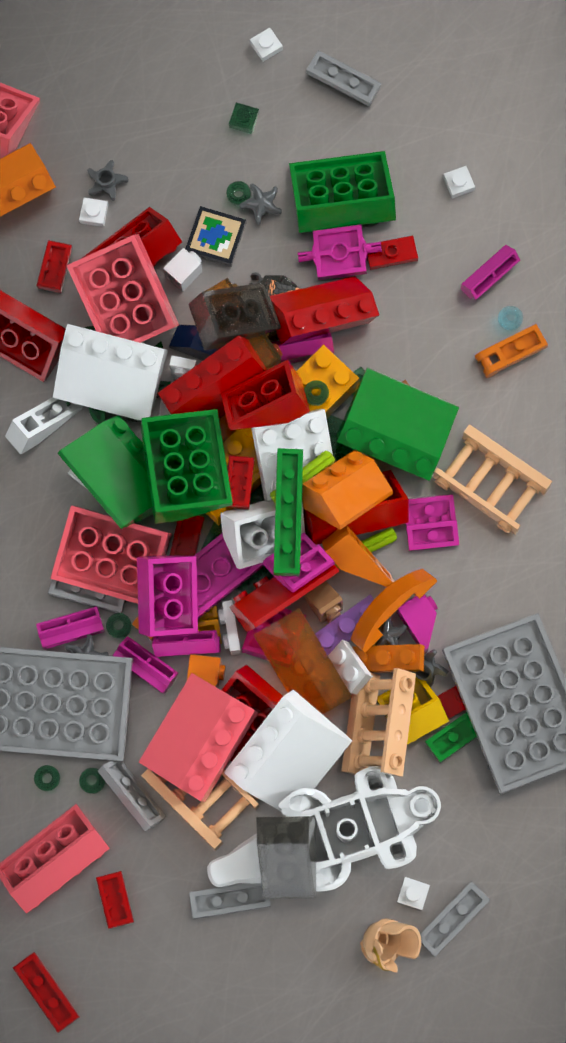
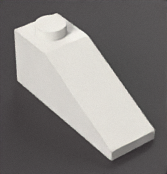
M52 397L13 419L5 437L22 454L41 443L82 410L83 405L72 403L70 406H67L66 401Z

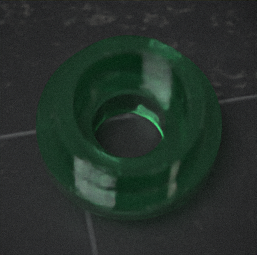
M236 181L228 186L226 194L232 204L240 205L242 202L250 199L251 190L246 183ZM237 191L243 193L241 197H236L234 194Z
M311 381L304 388L310 405H322L329 397V389L322 381ZM314 389H319L321 394L314 396L311 392Z
M122 613L111 615L106 623L107 632L116 639L126 637L132 628L129 617ZM121 621L123 622V627L119 630L115 629L114 624Z
M44 765L35 772L34 782L40 790L51 791L58 786L60 774L55 767ZM46 774L52 776V780L49 783L43 782V777Z
M88 768L80 775L79 784L86 793H98L105 785V780L99 774V769ZM90 776L97 778L94 785H89L87 782Z

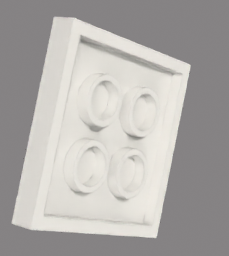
M325 409L310 411L286 424L251 428L264 500L266 501L272 500L270 493L276 489L277 448L303 449V467L324 451H329L333 455Z

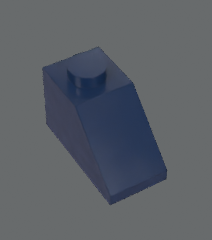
M179 325L176 328L169 348L203 361L222 348L224 344L223 334L200 325Z

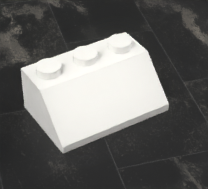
M272 500L250 504L249 509L236 508L220 513L223 538L238 569L263 563L264 559L274 553L276 504ZM303 503L301 513V534L305 533Z

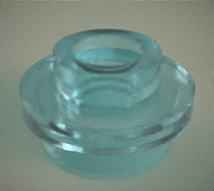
M507 306L499 312L498 322L506 330H516L523 322V314L517 307ZM512 314L515 316V320L510 321L506 316Z

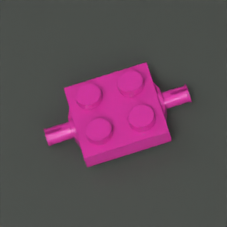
M361 225L313 231L314 244L312 251L298 252L299 263L314 261L318 280L367 274V253L382 252L381 241L366 244Z

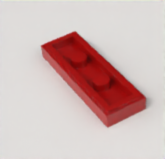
M35 952L13 967L57 1033L80 1018Z

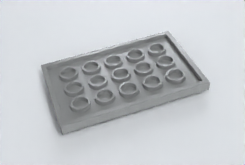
M538 613L443 648L442 652L500 794L566 770V679Z
M0 647V751L124 761L133 658Z

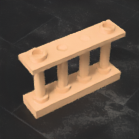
M469 424L462 437L465 440V446L445 472L439 468L434 471L433 478L436 479L435 483L444 490L449 488L498 522L497 526L504 532H512L516 535L520 525L515 520L535 493L546 494L552 481ZM478 449L485 454L486 459L468 484L463 486L453 477L473 450L476 451ZM500 464L506 469V474L485 501L476 495L474 491L493 465ZM520 478L527 483V488L506 516L494 506L513 480Z
M394 668L393 679H380V675L371 673L373 677L358 694H352L346 733L352 742L344 751L341 772L355 775L357 772L368 768V766H381L380 772L403 777L416 673ZM391 689L389 705H377L378 690ZM375 715H388L386 730H373ZM372 741H384L382 756H370Z
M147 769L141 775L215 851L223 844L219 839L222 836L221 833L249 804L255 810L260 807L256 802L258 798L239 787L224 773L225 770L221 775L224 779L212 790L206 802H200L191 809L183 803L186 799L184 796L187 794L180 788H174L171 791L165 785L167 780L153 773L150 769ZM232 786L242 797L214 826L211 824L207 827L201 821L204 818L203 814Z

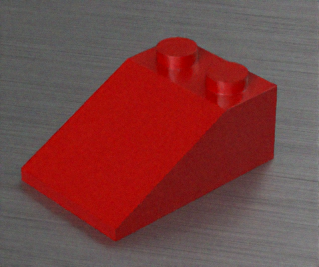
M288 360L221 393L230 430L286 424L310 412L302 379Z

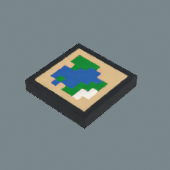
M200 206L185 250L189 253L193 251L201 258L232 267L247 221L246 219Z

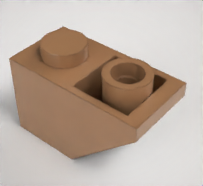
M327 581L304 595L306 602L321 623L325 621L330 623L341 615L343 599Z

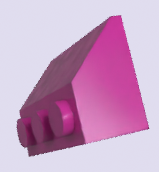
M160 555L137 557L139 634L153 637L198 633L196 556Z

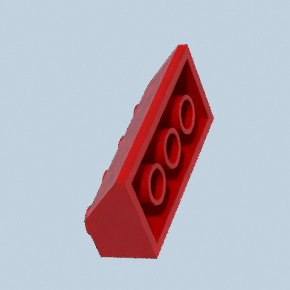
M148 207L84 257L132 235L139 234L154 267L165 255L173 253L177 246L182 243V240L167 218L151 207Z
M356 276L266 298L281 345L369 324L380 315L372 291Z
M0 290V357L45 382L59 362L66 328Z
M237 336L158 392V395L170 414L217 409L220 419L226 415L221 393L267 369L249 340L242 336Z
M391 470L383 471L382 474L392 488L393 494L347 525L355 535L409 523V499ZM303 508L305 532L315 545L322 544L323 540L338 529Z
M333 565L295 592H291L275 577L269 580L266 576L254 584L256 589L248 594L245 590L234 597L235 603L230 606V609L244 630L248 632L340 571Z

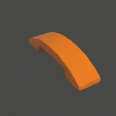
M419 569L406 574L390 584L366 608L356 624L350 640L366 653L383 636L378 628L413 594L420 599L437 582L436 578L424 569Z

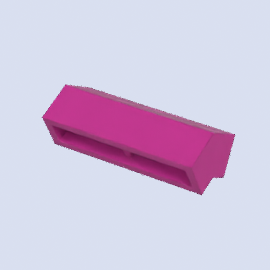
M508 245L503 246L461 284L460 289L470 299H478L520 261L516 250Z
M331 333L281 345L280 341L269 343L273 367L286 360L290 363L307 361L322 345H325L334 354Z
M97 606L36 624L44 650L87 638L89 634L94 636L105 632Z
M216 630L198 631V633L154 636L152 642L155 657L221 652L220 636L217 635Z
M129 636L119 644L117 650L112 655L114 657L133 658L132 672L163 695L167 693L178 675L177 671L155 657V655Z

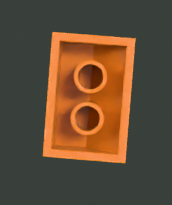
M31 143L0 158V217L56 188L44 163Z
M353 450L302 484L303 508L341 530L391 496L393 490L374 459L357 450Z

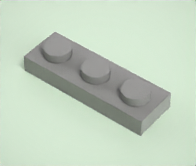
M319 50L306 69V74L367 106H370L381 88L380 82Z
M53 579L48 594L51 596L92 607L97 606L100 609L122 614L126 600Z
M111 760L102 765L98 770L102 778L145 832L159 824L166 817L123 761Z
M471 881L420 934L421 944L436 957L490 899Z
M244 883L189 892L193 919L271 907L267 883Z

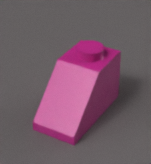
M425 594L420 599L415 596L397 609L398 616L404 625H408L407 630L415 643L425 646L424 654L428 652L437 615L435 610L438 609L431 596L426 597Z

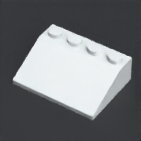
M67 324L60 351L53 398L140 421L141 418L151 417L168 350Z
M292 690L281 698L224 773L244 791L281 811L282 809L279 808L278 804L292 792L302 788L315 789L351 744L352 740L295 690Z

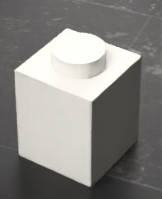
M182 248L163 268L164 275L183 292L203 272L202 260L193 251L189 253Z

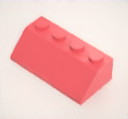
M75 804L0 863V879L10 895L27 914L33 908L39 906L51 894L58 891L70 879L80 874L88 865L99 859L110 848L79 806Z

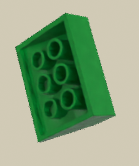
M385 151L289 163L299 233L396 220L395 196Z
M367 367L337 432V442L430 481L440 460L459 406Z
M217 409L141 418V434L155 524L181 521L233 504Z
M119 415L103 421L59 450L57 454L121 529L153 515L143 442Z

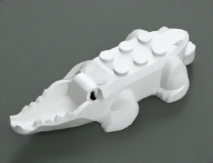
M372 766L357 772L354 776L356 792L332 801L319 790L311 788L299 789L292 792L278 804L279 808L282 809V814L286 815L285 822L259 831L229 854L211 861L207 866L208 877L214 886L224 887L237 883H278L292 877L296 873H303L305 875L304 883L306 890L329 891L338 888L347 880L351 872L352 862L378 854L381 863L386 869L404 866L416 857L417 846L413 834L419 831L423 825L432 823L438 817L441 809L440 798L434 790L425 786L415 787L410 791H407V789H397L394 777L391 774L380 772L381 766ZM295 830L296 834L289 836V831ZM305 861V865H299L300 862Z

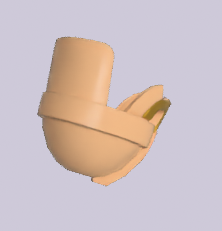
M384 918L371 924L366 929L360 945L365 958L384 971L397 973L398 967L394 961L398 956L416 959L419 956L421 936L418 929L412 925Z

